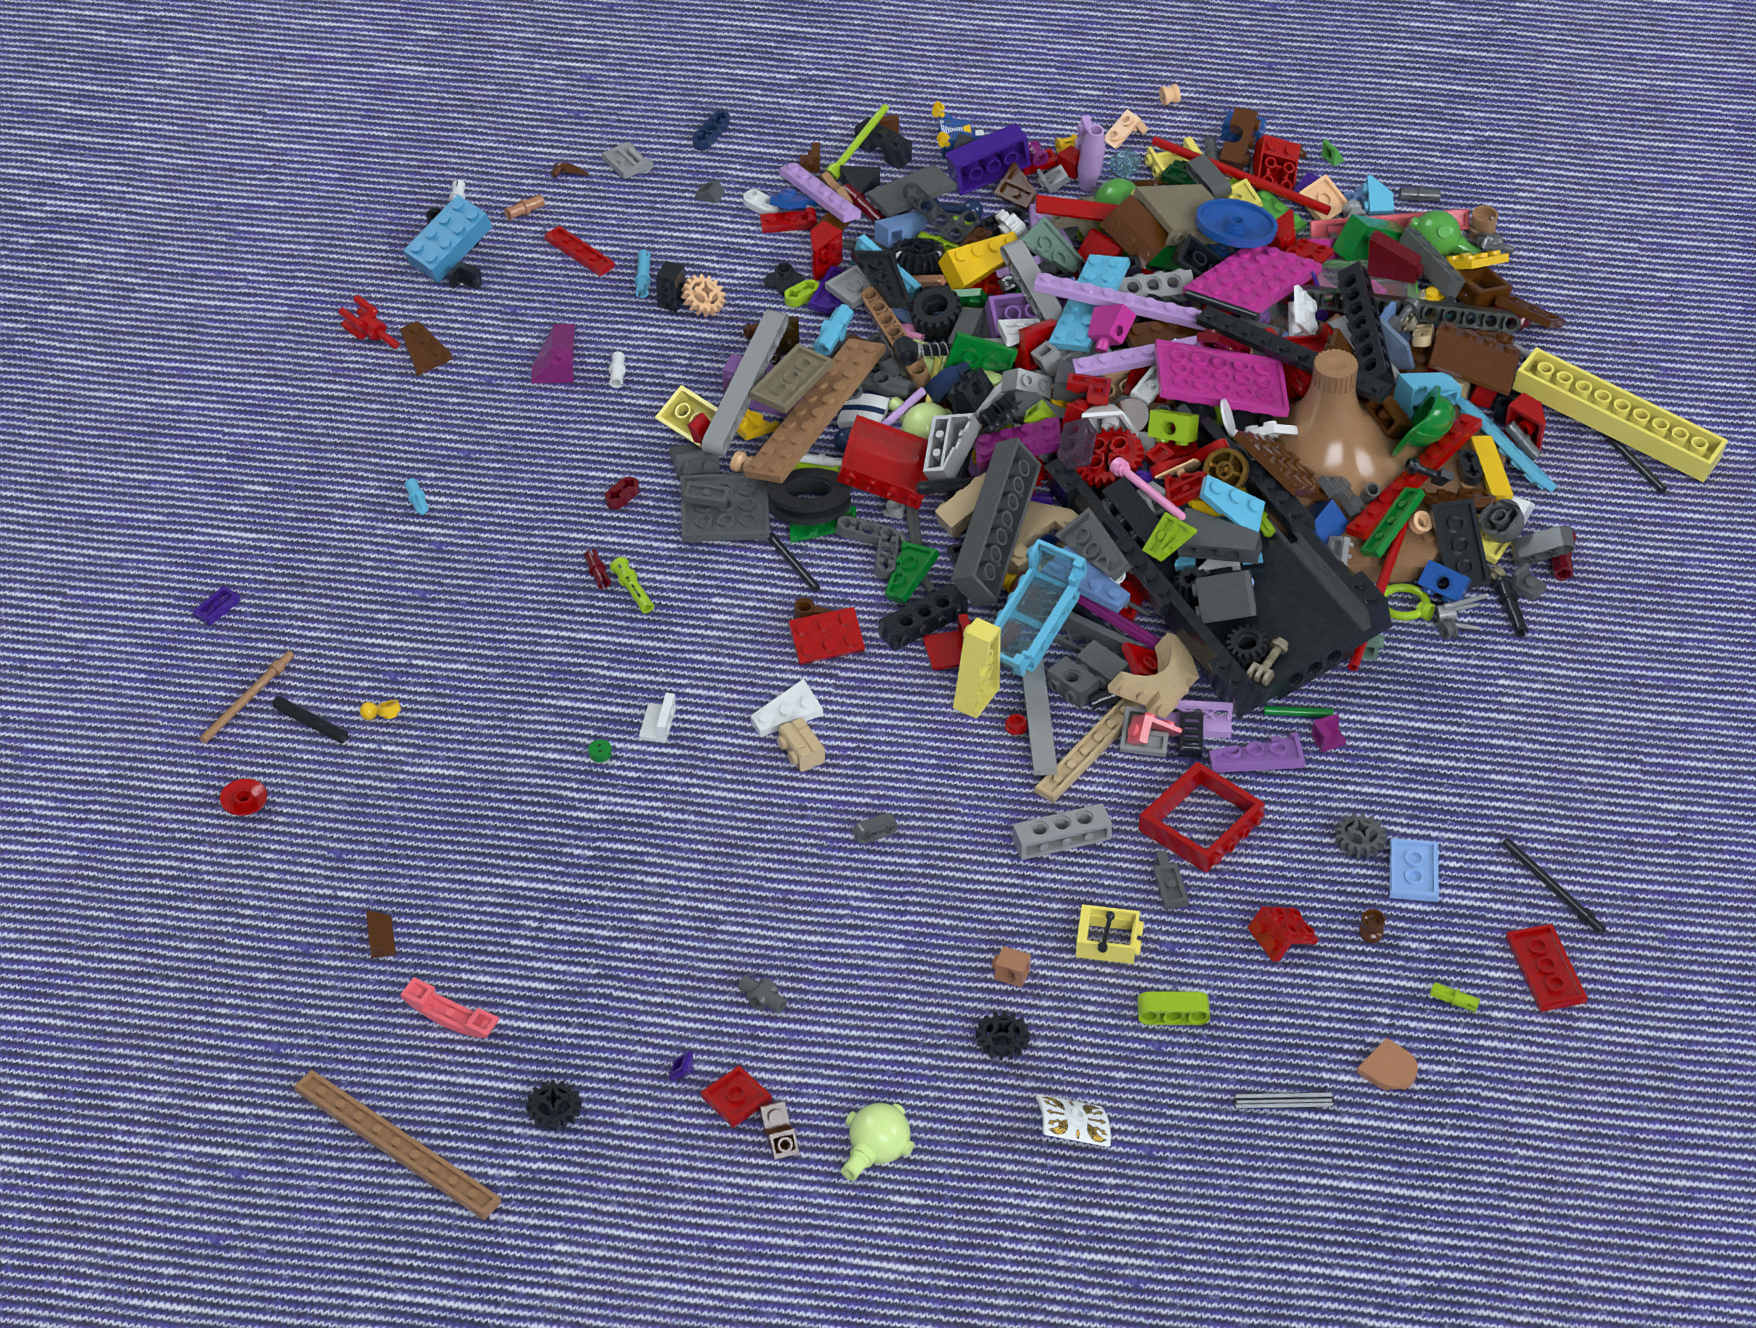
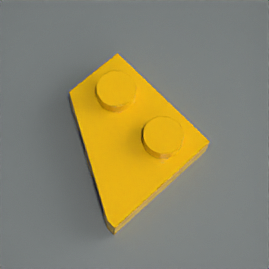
M747 409L737 433L747 441L774 432L780 423L776 420L770 423L763 420L762 414Z

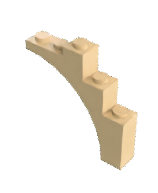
M1169 632L1155 646L1158 659L1157 674L1143 676L1121 671L1107 686L1109 693L1145 705L1147 712L1162 718H1166L1179 704L1178 700L1184 697L1189 688L1199 678L1190 651L1177 635Z

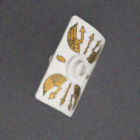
M1037 1094L1036 1099L1042 1112L1044 1135L1105 1147L1111 1145L1110 1125L1103 1107Z

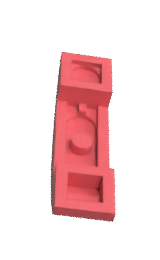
M415 977L412 978L401 993V998L415 1010L432 1021L461 1034L487 1038L499 1022V1017L477 1008L474 1012L436 994L434 986Z

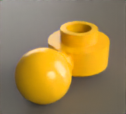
M388 700L378 705L372 702H365L360 707V715L366 720L374 719L377 714L380 717H384V719H392L398 716L397 713L401 711L399 700Z

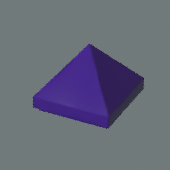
M687 1051L675 1058L668 1078L671 1081L694 1075L692 1051Z

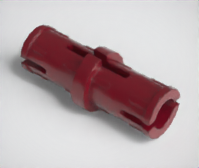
M592 549L594 556L590 550H587L584 553V558L589 565L590 575L594 577L598 588L603 589L601 582L605 588L609 587L611 580L606 573L605 563L600 560L597 550Z

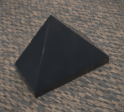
M841 165L840 183L843 186L849 183L858 192L865 194L880 186V167Z

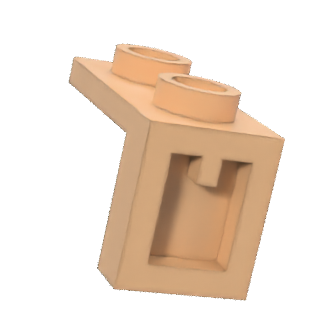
M1127 109L1106 133L1105 142L1114 149H1118L1132 131L1134 133L1138 131L1144 135L1148 128L1141 118Z

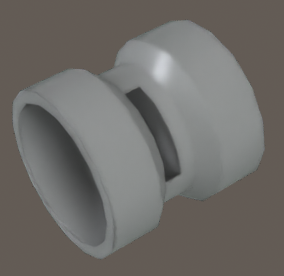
M1357 200L1347 202L1342 208V213L1346 218L1350 217L1351 214L1368 216L1363 210L1361 203Z

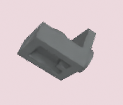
M1525 563L1521 568L1518 567L1513 572L1511 577L1513 579L1512 587L1517 593L1533 602L1546 591L1547 584L1529 574L1531 565Z

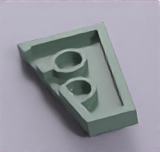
M1045 216L1021 238L1030 251L1064 273L1071 272V275L1078 270L1077 259H1083Z

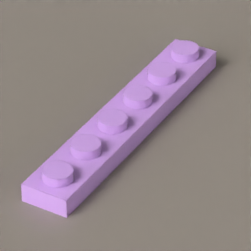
M789 163L787 166L780 167V175L843 223L861 218V210L799 164Z
M1197 336L1171 340L1173 342L1201 346L1197 341ZM1155 344L1072 359L1075 374L1100 376L1156 365Z

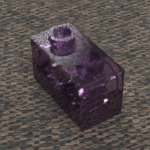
M1088 418L1064 423L1057 456L1067 470L1091 464L1097 431Z

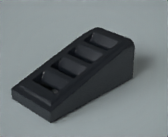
M1180 712V728L1182 733L1179 734V756L1202 758L1204 713ZM1185 719L1198 720V723L1185 722ZM1185 727H1196L1198 730H1185ZM1185 735H1198V738L1185 737ZM1184 742H1195L1198 745H1185Z

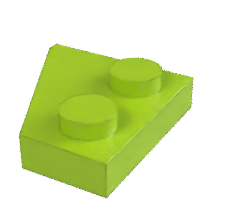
M1165 512L1142 551L1162 562L1194 536L1198 530Z

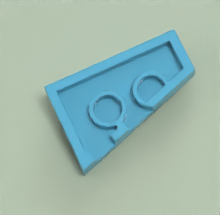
M1210 475L1203 478L1199 496L1219 514H1224L1232 523L1259 532L1265 501Z

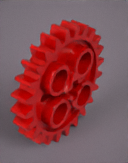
M1111 427L1108 432L1102 428L1100 434L1094 431L1093 438L1086 436L1087 442H1080L1081 448H1076L1077 455L1074 456V466L1080 477L1085 482H1088L1090 487L1095 483L1097 489H1099L1102 484L1106 488L1109 484H1113L1122 478L1117 477L1110 471L1109 466L1114 459L1122 457L1129 463L1130 470L1136 472L1138 471L1137 467H1143L1142 460H1145V450L1136 433L1131 434L1129 429L1123 433L1122 427L1114 431V428Z

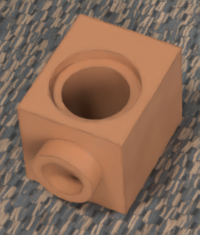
M1003 946L1000 954H996L992 962V969H995L994 979L1022 988L1030 971L1031 954Z

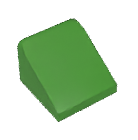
M1324 139L1321 156L1333 166L1342 163L1344 159L1338 149Z

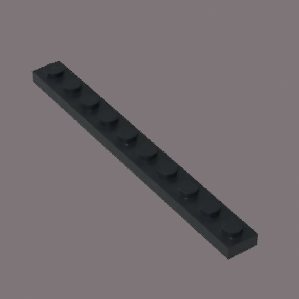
M1209 305L1196 317L1197 325L1216 330L1218 334L1307 373H1313L1314 359L1319 354L1313 350ZM1358 370L1356 394L1381 404L1391 393L1392 385Z

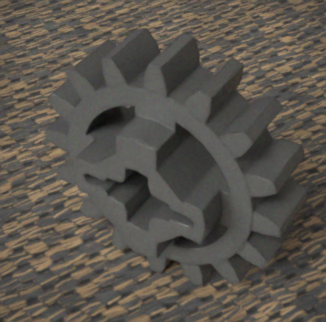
M1352 813V818L1344 816L1343 822L1338 821L1334 835L1336 837L1335 844L1340 845V851L1347 850V856H1351L1354 853L1357 859L1361 855L1368 859L1370 853L1377 856L1378 850L1383 851L1387 834H1385L1386 827H1381L1380 820L1374 822L1373 815L1366 818L1365 813H1362L1360 817Z

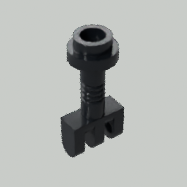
M1415 457L1408 458L1404 466L1408 474L1414 475L1416 472L1431 478L1430 483L1441 487L1455 478L1453 472L1444 468L1436 471L1425 467Z

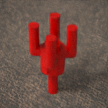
M356 295L353 299L360 306L356 310V314L360 316L359 318L344 307L339 309L338 314L346 319L341 323V326L358 339H364L367 336L371 340L378 341L382 339L394 349L399 347L400 343L385 332L387 329L386 324L376 318L377 308L360 295Z

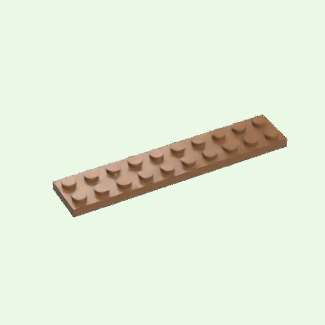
M849 338L834 356L833 366L806 392L802 400L798 401L744 469L745 477L782 484L886 352L885 344Z

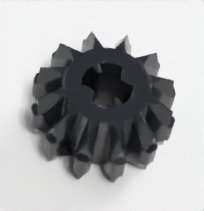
M1186 566L1185 571L1178 570V576L1173 577V587L1188 604L1191 601L1197 604L1198 597L1193 595L1192 584L1196 583L1195 578L1208 577L1204 569L1199 570L1197 566L1193 569H1189Z

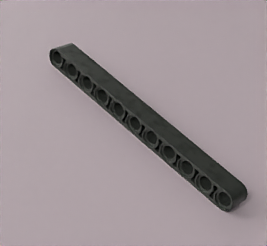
M1308 284L1300 286L1307 293L1312 292L1311 298L1316 301L1317 309L1343 312V309H1345L1340 299L1342 292L1339 288ZM1374 293L1379 316L1382 314L1385 305L1391 301L1396 302L1395 316H1398L1404 309L1403 302L1405 299L1410 298ZM1327 295H1332L1331 301L1324 303V298ZM1418 298L1416 299L1420 303L1419 310L1416 313H1412L1418 322L1432 324L1451 322L1457 327L1515 333L1521 326L1520 319L1510 310ZM1428 308H1433L1430 315H1425V311ZM1453 310L1452 316L1445 318L1446 312ZM1468 313H1473V317L1470 320H1465ZM1493 315L1492 321L1485 323L1486 318ZM1513 318L1510 325H1505L1507 319Z

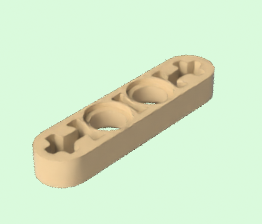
M1417 322L1412 334V345L1415 347L1431 346L1434 337V324Z

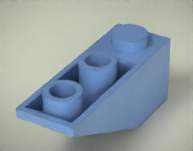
M919 211L877 220L875 221L874 240L887 248H891L898 240L914 238L921 231L925 230L926 218Z

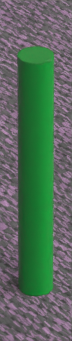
M1264 706V715L1325 718L1334 715V709Z

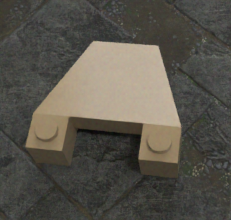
M1030 501L1007 572L1012 575H1018L1020 571L1027 572L1029 564L1026 554L1031 545L1034 546L1037 539L1043 540L1051 534L1055 536L1079 515L1072 509Z

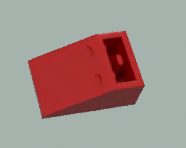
M1264 134L1255 143L1253 156L1254 175L1294 191L1301 144Z

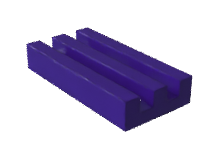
M222 586L193 611V617L196 619L200 618L201 622L204 623L206 621L207 625L211 626L241 601L240 595Z

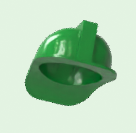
M1434 386L1416 408L1411 417L1414 427L1393 450L1392 456H1398L1407 445L1411 447L1427 446L1443 438L1453 424L1455 410L1452 402L1440 395V386Z

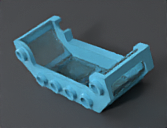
M1037 539L1034 546L1031 545L1026 554L1029 569L1025 575L1023 574L1019 578L1016 590L1009 594L1006 606L1003 610H999L994 625L1001 628L1000 665L1012 670L1014 674L1021 677L1026 674L1025 670L1032 672L1037 668L1079 600L1081 592L1077 591L1082 578L1084 579L1087 573L1085 558L1040 539Z

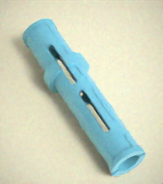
M640 250L638 252L635 293L636 296H639L640 292V298L648 296L649 284L651 283L649 275L651 253L647 252V250Z

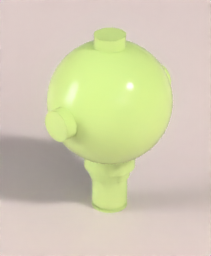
M894 397L889 402L888 408L893 412L904 401L899 397ZM924 402L913 405L899 420L902 422V431L929 440L932 416L953 414L949 409H944L935 403Z
M873 1103L865 1106L858 1113L852 1111L848 1115L846 1125L850 1127L849 1137L853 1148L850 1151L849 1160L841 1169V1173L845 1178L855 1181L861 1172L871 1167L873 1163H889L898 1159L902 1154L910 1155L914 1148V1142L910 1141V1126L902 1106L899 1104Z

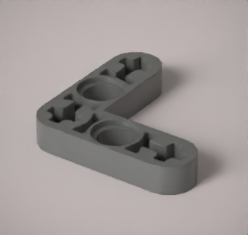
M850 516L839 517L835 526L836 533L845 538L876 545L874 573L881 579H889L896 566L899 541L898 531L890 526ZM867 529L871 531L872 534H866L862 530ZM881 550H887L892 555H885ZM883 563H886V569L883 568Z

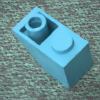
M1367 175L1366 182L1362 183V195L1366 196L1363 210L1368 216L1393 214V192L1372 175Z

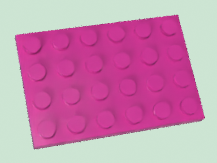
M1276 247L1242 248L1183 287V295H1185L1186 290H1190L1257 313H1262L1293 292L1295 285L1301 286L1312 279V271L1316 275L1321 273L1322 264L1315 262L1313 259L1299 257L1295 253L1280 251Z
M1156 339L1154 348L1160 397L1168 400L1175 399L1188 403L1206 404L1212 407H1220L1221 400L1226 399L1231 410L1269 414L1274 417H1288L1290 409L1282 361L1271 357Z

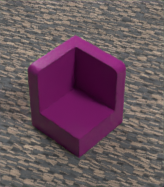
M1338 714L1313 721L1311 737L1322 753L1346 745V739L1338 729L1340 720Z

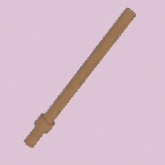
M288 650L279 660H274L268 666V670L199 737L200 741L206 744L274 676H279L285 670V666L294 658V654Z

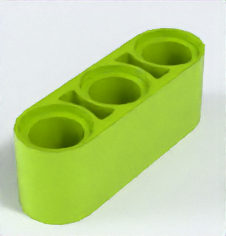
M1144 992L1137 997L1138 1019L1145 1025H1203L1210 1020L1209 997L1203 992Z

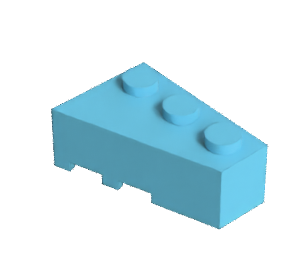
M1443 372L1398 374L1394 399L1411 420L1416 408L1434 386H1440V395L1449 399L1453 405L1457 404L1456 400L1460 397L1462 387L1449 374Z

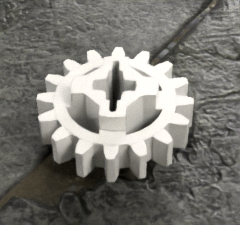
M1002 209L995 215L1002 235L1014 231L1017 238L1021 239L1029 231L1025 223L1014 213L1009 215L1007 211L1005 212Z

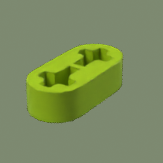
M810 279L787 289L784 293L785 304L793 308L809 302L819 287V283Z

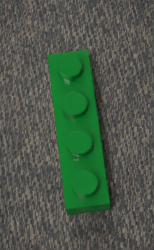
M1409 487L1403 489L1360 548L1363 556L1380 558L1385 553V550L1424 498L1425 493L1422 489Z

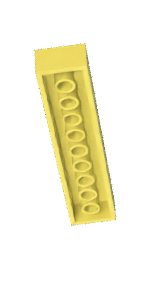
M1537 347L1518 369L1512 389L1520 393L1524 392L1542 404L1703 483L1722 458L1728 442L1727 439Z

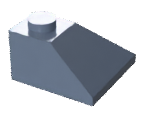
M1382 318L1381 324L1391 363L1398 370L1414 369L1415 363L1409 343Z

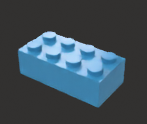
M457 194L403 252L410 265L439 283L492 228V224L487 213Z

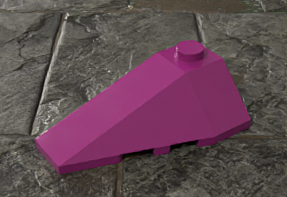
M554 324L532 365L531 383H574L575 324Z

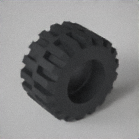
M938 285V287L929 286V289H922V292L917 293L915 299L911 300L910 316L915 331L924 334L927 341L932 342V340L940 342L941 339L946 341L949 339L961 313L962 304L957 293L954 290L951 291L950 287L943 288V285ZM943 311L939 315L931 316L933 313Z

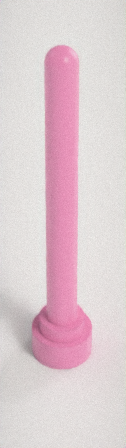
M1122 457L1113 460L1110 465V471L1117 477L1125 476L1177 519L1182 521L1186 518L1183 511L1132 472L1126 460Z

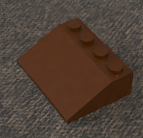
M1440 322L1432 341L1428 367L1509 396L1520 358V350L1512 344L1504 345L1499 343L1492 337L1487 336L1485 338L1479 336L1473 330L1460 329L1451 322Z

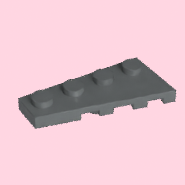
M1089 507L1055 535L1061 542L1068 545L1114 581L1132 568L1127 558Z

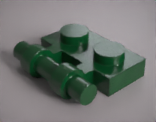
M1175 159L1173 165L1170 164L1161 174V181L1170 185L1196 184L1187 173L1185 163L1188 161L1185 160L1179 161Z

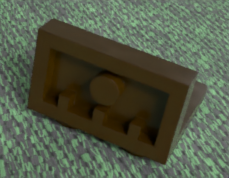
M798 316L789 317L787 328L774 353L775 356L771 359L773 365H777L781 361V354L789 353L799 344Z

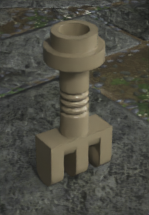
M1277 637L1271 641L1272 650L1261 665L1256 662L1252 663L1247 671V675L1250 678L1254 676V681H1261V684L1265 686L1270 683L1275 675L1270 667L1280 653L1286 654L1288 651L1287 647L1289 644L1283 638Z

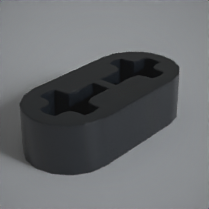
M1470 449L1461 450L1457 458V467L1461 480L1466 485L1476 486L1481 482L1483 474L1478 455Z

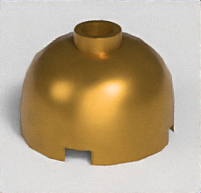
M1221 448L1208 455L1204 462L1203 471L1207 475L1239 489L1248 479L1249 466L1244 455L1237 450Z

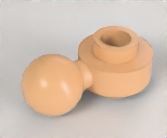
M1418 511L1412 514L1409 518L1411 530L1416 534H1423L1429 531L1431 527L1433 528L1431 515L1425 511Z

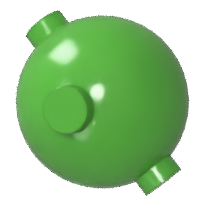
M1110 179L1099 187L1095 194V200L1100 203L1120 205L1131 195L1132 190L1136 189L1137 186L1127 179Z
M1432 210L1424 213L1419 218L1414 216L1409 224L1410 227L1417 229L1444 258L1450 254L1471 253L1476 255V253L1481 252V249L1471 245L1466 241L1465 237L1461 236V228L1458 221L1448 212Z

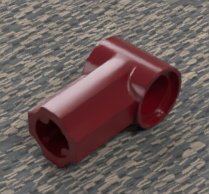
M1572 552L1547 559L1551 560L1553 576L1558 581H1566L1568 578L1573 577Z

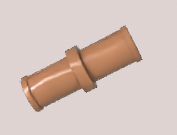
M538 194L527 200L522 199L518 204L505 208L504 213L508 220H512L515 217L528 215L532 210L543 207L545 202L543 197Z

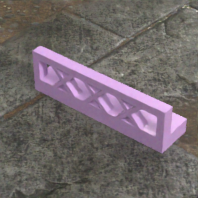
M1178 700L1179 704L1175 708H1178L1180 711L1171 712L1166 718L1156 717L1159 720L1172 721L1176 727L1180 728V712L1193 713L1192 710L1201 709L1204 711L1202 712L1204 713L1203 737L1231 738L1233 703ZM1140 704V708H1145V705ZM1224 710L1227 711V715H1217L1215 712ZM1185 719V722L1198 723V720ZM1185 727V730H1198V728ZM1185 735V736L1198 737V735Z

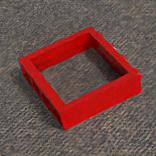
M1197 761L1140 814L1138 830L1207 873L1215 864L1218 865L1221 862L1223 856L1231 853L1241 839H1246L1256 825L1259 826L1261 824V820L1265 817V803ZM1200 784L1246 812L1207 850L1161 822Z

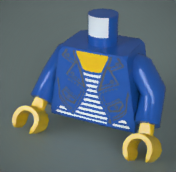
M936 101L932 106V115L934 117L940 116L936 140L939 141L938 144L941 147L942 157H946L945 153L952 151L958 133L975 139L984 137L983 130H972L970 120L956 119L947 112H943L945 107L941 102Z

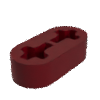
M628 476L617 482L605 493L606 506L616 510L631 501L639 493L638 480Z

